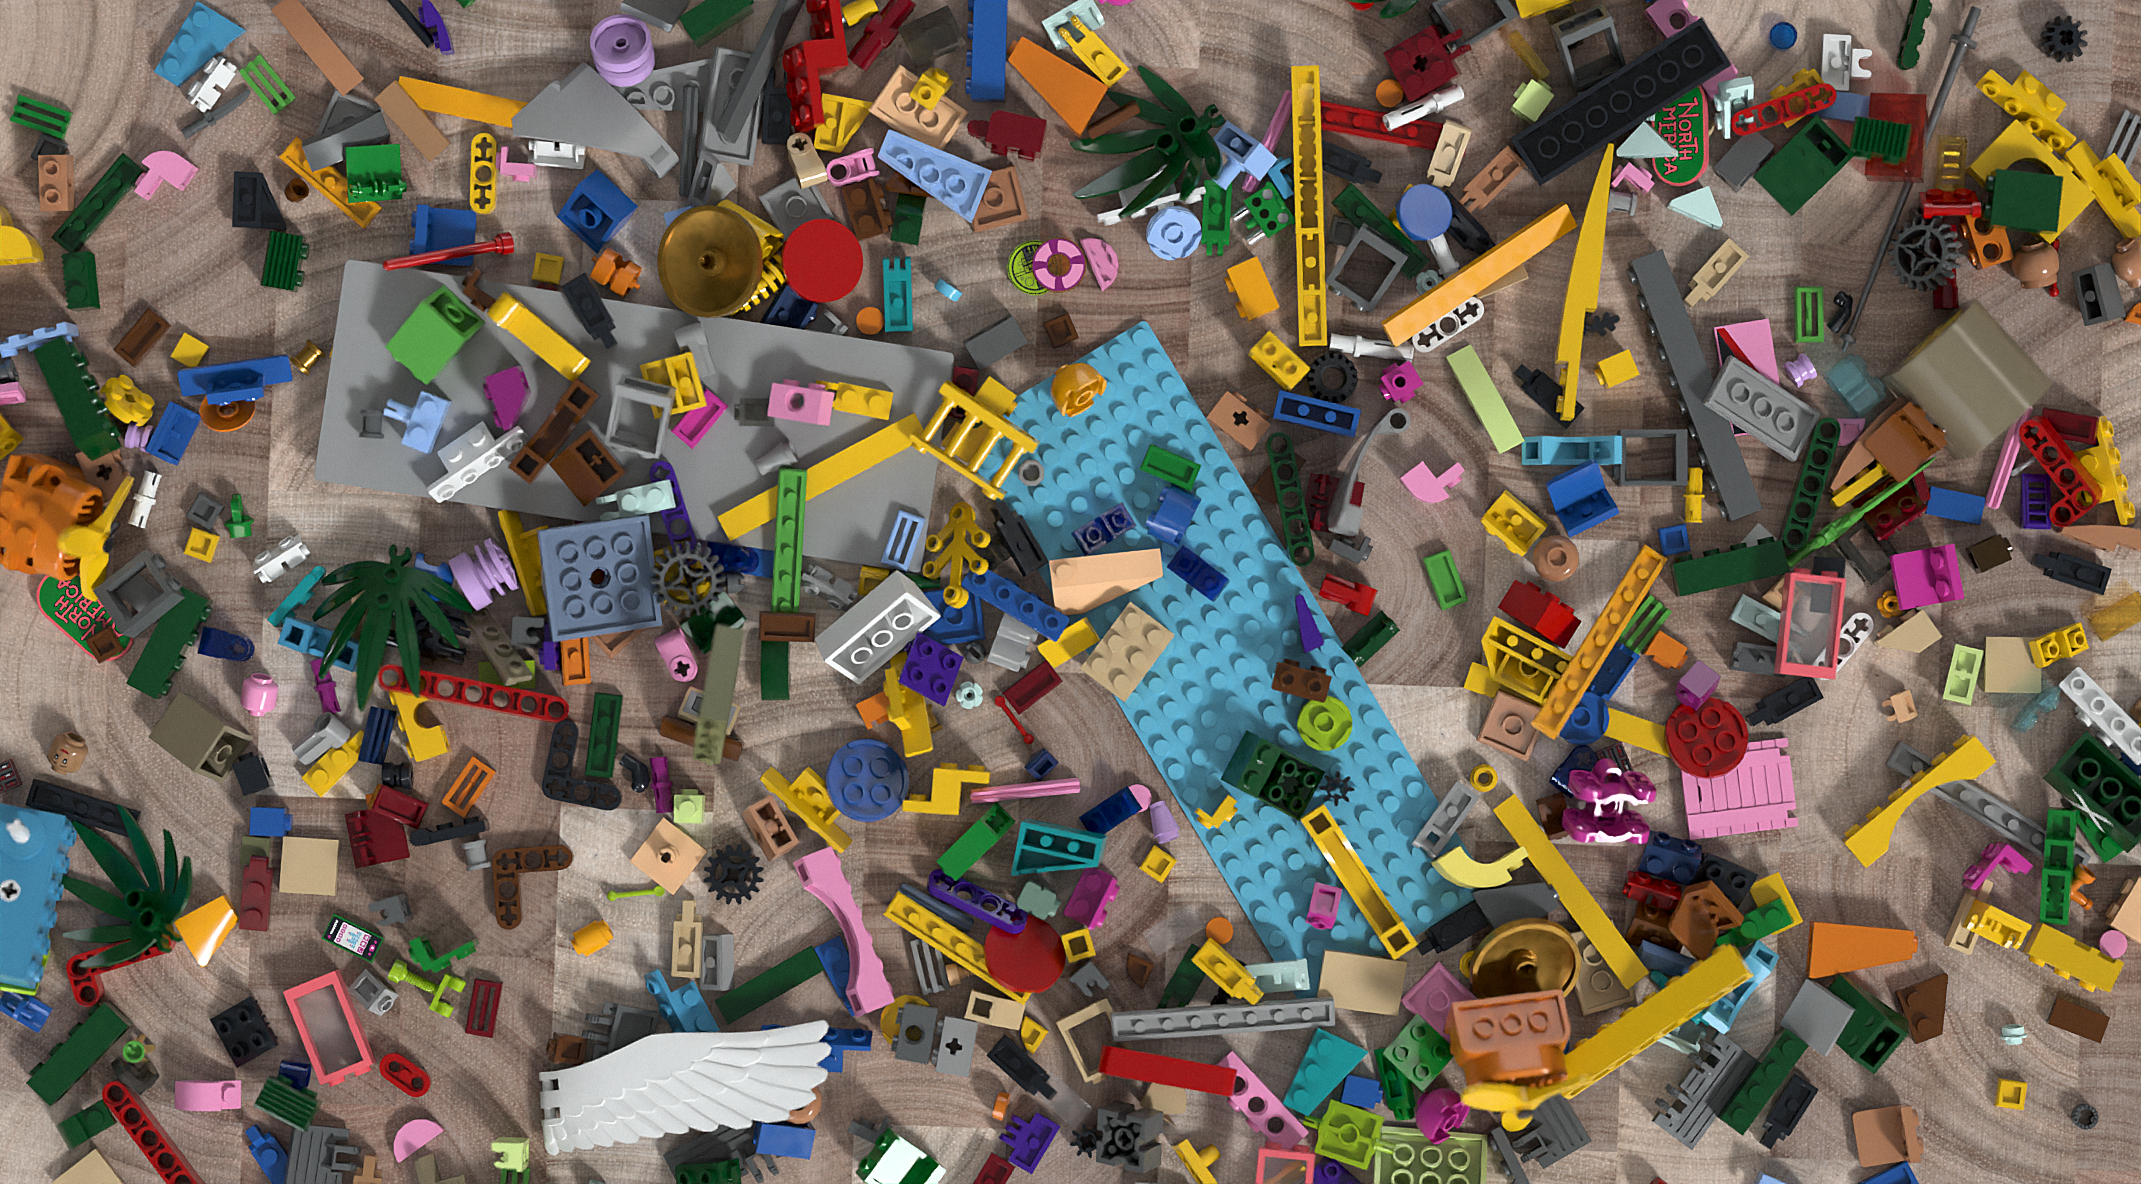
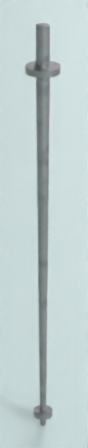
M1971 6L1961 34H1951L1949 40L1956 44L1955 50L1848 333H1841L1840 339L1844 341L1842 346L1843 352L1847 350L1849 343H1856L1857 339L1852 337L1966 49L1975 50L1978 43L1971 40V37L1982 11L1980 8Z

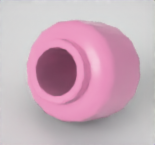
M262 673L251 674L242 683L241 706L247 709L250 715L264 716L265 712H270L276 707L278 684L273 681V677Z

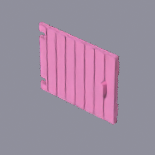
M1788 738L1748 742L1744 758L1738 766L1728 774L1718 778H1697L1680 769L1689 840L1798 826V818H1788L1787 810L1796 809L1790 755L1780 756L1779 750L1781 747H1789Z

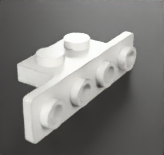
M1162 171L1135 186L1119 191L1123 208L1098 214V223L1104 222L1105 226L1121 222L1118 213ZM1174 182L1155 201L1132 214V219L1148 215L1147 210L1158 207L1159 211L1166 207L1174 206L1175 202H1179L1180 193L1176 192ZM1205 187L1194 189L1192 194L1185 200V204L1201 201V196L1206 193Z
M480 422L437 452L449 473L428 486L427 491L438 503L451 498L455 492L465 485L473 483L484 472L498 466L503 459L512 453L521 450L530 438L520 426H516L496 440L485 422Z
M2080 667L2074 669L2059 684V688L2077 705L2074 709L2078 713L2076 718L2085 727L2091 726L2098 733L2096 738L2105 747L2111 746L2115 749L2118 746L2136 765L2141 764V728Z

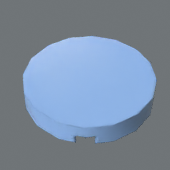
M1169 206L1159 210L1150 219L1146 227V239L1151 250L1158 257L1166 260H1175V258L1189 256L1198 247L1202 235L1201 226L1196 215L1189 209L1181 206Z

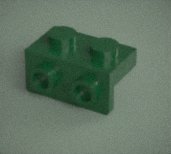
M725 591L715 592L719 597L718 602H714L711 599L708 600L712 607L710 610L701 605V615H697L694 609L690 617H685L678 622L703 654L712 651L716 625L741 629L747 620L741 609Z

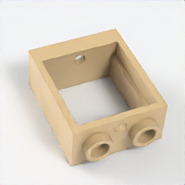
M1107 996L1056 1020L1086 1083L1092 1081L1093 1084H1096L1108 1078V1075L1097 1073L1098 1067L1090 1071L1088 1070L1069 1029L1106 1011L1111 1021V1012L1114 1011ZM1129 1041L1121 1042L1124 1049L1133 1050Z

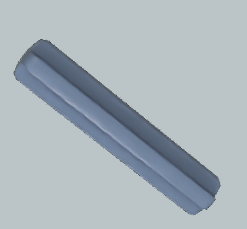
M902 883L898 891L949 924L964 932L970 931L974 923L973 918L906 883Z

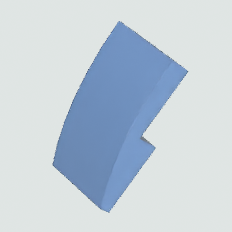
M1836 91V101L1832 106L1810 114L1811 118L1818 115L1822 120L1840 121L1841 124H1854L1855 116L1870 118L1872 97Z

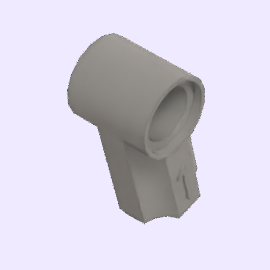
M701 321L674 330L681 353H693L699 378L702 379L716 374V368L707 347L709 343Z
M326 712L317 718L313 729L291 747L298 760L304 765H309L330 747L339 748L348 740L350 730L332 713Z

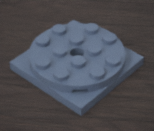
M649 515L588 521L576 525L537 530L542 567L541 583L546 599L552 642L662 625L660 604L656 601L659 594H652L651 588L657 584L650 583L649 577L656 576L651 571V566H655ZM596 569H601L604 572V580L600 584H593L590 580L591 573Z

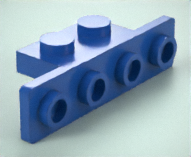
M287 354L179 369L177 372L182 396L206 394L208 405L216 404L220 406L238 400L247 402L258 400L260 397H264L265 385L291 382L293 380Z
M989 569L982 575L969 570L961 583V586L1053 642L1058 641L1070 621L1069 617L1042 602L1043 599L1032 592H1025L1013 580L1007 577L1002 578Z
M778 1024L762 1025L761 1031L790 1026H780ZM829 1027L827 1033L819 1042L827 1043L832 1049L830 1054L818 1063V1066L827 1069L828 1072L842 1073L843 1050L871 1051L873 1032L859 1028L836 1029Z

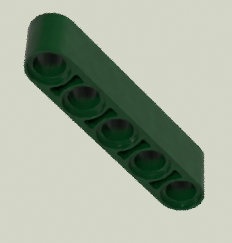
M1833 418L1818 420L1809 436L1779 533V540H1782L1783 546L1786 549L1795 550L1802 548L1808 540L1841 434L1840 424ZM1823 423H1827L1832 427L1833 433L1829 439L1824 438L1820 434V427ZM1815 450H1820L1824 454V462L1821 465H1817L1812 461V453ZM1807 476H1811L1816 481V488L1812 492L1807 491L1803 485L1804 479ZM1798 503H1803L1808 508V514L1805 518H1800L1795 513V507ZM1791 529L1796 530L1800 535V540L1796 545L1790 544L1787 540V533Z
M1276 432L1267 438L1265 448L1288 558L1293 565L1307 566L1314 560L1315 551L1291 438L1287 434ZM1275 437H1281L1286 442V448L1281 453L1275 452L1271 447V442ZM1282 464L1288 465L1292 470L1291 477L1287 480H1282L1277 475V469ZM1288 491L1294 492L1297 496V503L1291 508L1283 503V496ZM1299 519L1302 522L1303 529L1300 534L1294 535L1289 531L1288 525L1291 520ZM1299 546H1304L1309 552V556L1304 562H1299L1294 557V551Z

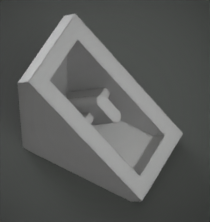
M704 150L700 152L688 201L696 207L704 205L716 206L736 187V184L723 164Z

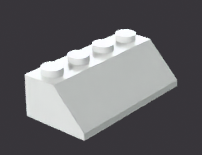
M896 570L816 637L815 640L826 663L857 684H860L904 648L909 641L911 642L916 637L917 632L922 633L941 616L919 587L908 577Z

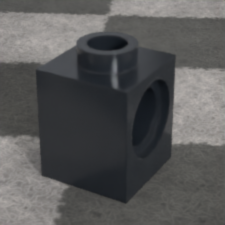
M252 751L239 756V762L232 764L243 796L251 795L274 786L263 754L255 756Z

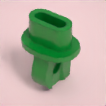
M241 493L233 494L231 500L232 517L225 521L224 525L229 528L230 538L251 536L250 524L254 523V519L244 515Z

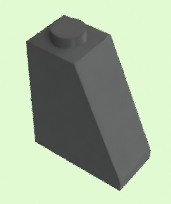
M1542 881L1476 889L1470 892L1493 930L1515 920L1541 918L1559 907L1556 901L1560 898L1552 884L1547 886Z

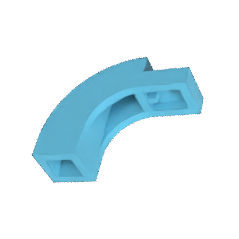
M1622 436L1523 437L1525 441L1522 442V465L1578 466L1592 459H1595L1598 465L1622 464Z
M1760 940L1755 941L1742 955L1754 976L1705 1008L1706 1010L1702 1015L1705 1021L1723 1035L1732 1026L1739 1010L1750 994L1773 971L1780 957Z

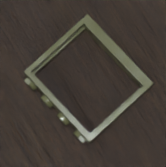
M716 625L693 752V760L704 761L706 765L720 764L745 631L743 629Z

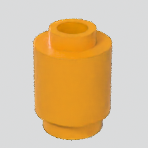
M605 919L600 921L594 920L573 932L574 939L571 940V943L578 955L583 953L588 957L609 945V941L614 938V935Z

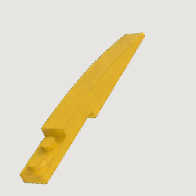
M1319 65L1291 66L1299 346H1327Z
M1608 143L1604 150L1585 207L1570 265L1559 324L1554 364L1565 365V368L1560 369L1559 385H1563L1562 396L1558 395L1556 412H1560V420L1571 421L1574 418L1585 312L1593 313L1597 309L1614 144Z

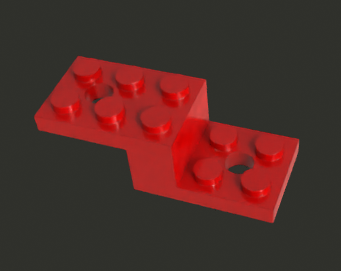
M806 0V9L811 16L812 23L810 26L811 40L802 41L784 51L782 64L784 70L787 71L788 83L786 85V92L788 98L791 99L790 121L792 126L795 127V133H806L825 124L819 76L831 75L849 66L840 0Z

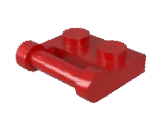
M1958 188L1955 191L1928 189L1926 192H1919V206L1923 219H1932V216L1970 215L1971 218H1980L1981 203L1977 199L1976 192L1970 189Z

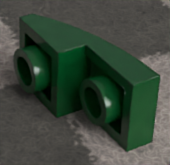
M761 641L762 701L790 700L791 673L789 667L791 644L789 641Z

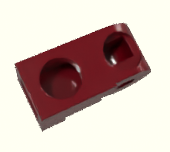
M956 365L952 383L974 397L980 370ZM957 405L951 408L947 416L965 419V412L967 410Z

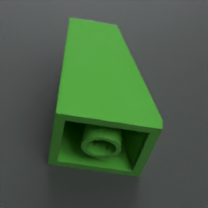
M443 285L421 302L385 348L395 360L402 362L411 370L416 379L423 381L427 385L444 370L486 322Z

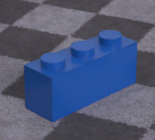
M1279 390L1272 419L1353 439L1361 410Z

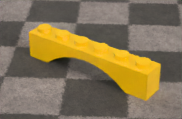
M1963 734L1952 744L1955 748L1947 754L1944 752L1938 754L1931 761L1933 766L1925 772L1922 769L1916 772L1909 779L1911 784L1903 790L1900 787L1894 790L1887 797L1889 802L1881 808L1879 805L1875 806L1865 815L1868 818L1861 825L1853 824L1844 832L1846 837L1842 841L1865 868L1888 851L1890 837L1896 822L1904 810L1917 797L1929 789L1946 782L1976 779L1997 762L1975 735L1970 734L1967 736Z
M1322 803L1299 818L1390 956L1395 960L1418 945L1350 845L1326 806Z

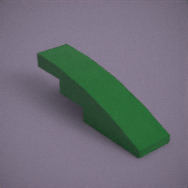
M2048 808L2039 923L2068 925L2077 809Z

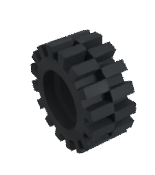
M1339 353L1324 354L1312 363L1308 371L1307 383L1309 390L1316 399L1335 404L1342 402L1355 391L1358 383V372L1354 367V363L1345 355H1340ZM1328 368H1337L1342 372L1343 383L1339 388L1329 389L1323 384L1322 374Z

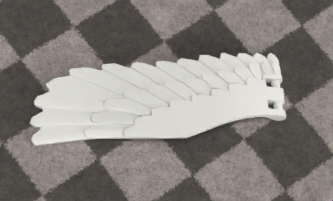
M825 1020L765 1031L654 1034L586 1064L559 1071L540 1072L539 1081H542L543 1092H540V1108L544 1109L545 1120H541V1125L543 1127L545 1148L549 1154L555 1156L559 1153V1149L572 1153L574 1147L592 1149L594 1144L612 1147L614 1140L626 1144L638 1143L640 1136L660 1138L663 1137L665 1132L684 1134L689 1132V1127L701 1131H714L718 1128L719 1124L734 1129L751 1127L752 1120L766 1123L788 1120L790 1117L789 1110L807 1106L816 1099V1095L811 1089L824 1082L827 1078V1069L819 1067L818 1063L827 1057L832 1049L827 1043L819 1042L827 1033L829 1025ZM558 1079L559 1090H554L553 1080ZM555 1108H560V1118H556Z

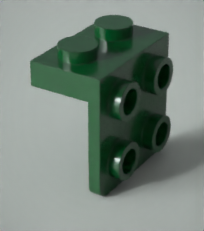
M729 1158L713 1163L679 1164L675 1167L676 1184H741L739 1158Z

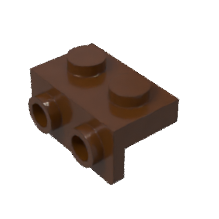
M1286 658L1283 659V663L1276 662L1275 674L1271 685L1273 690L1321 703L1326 701L1332 676L1326 675L1327 669L1313 665L1310 666V670L1299 668L1300 662Z

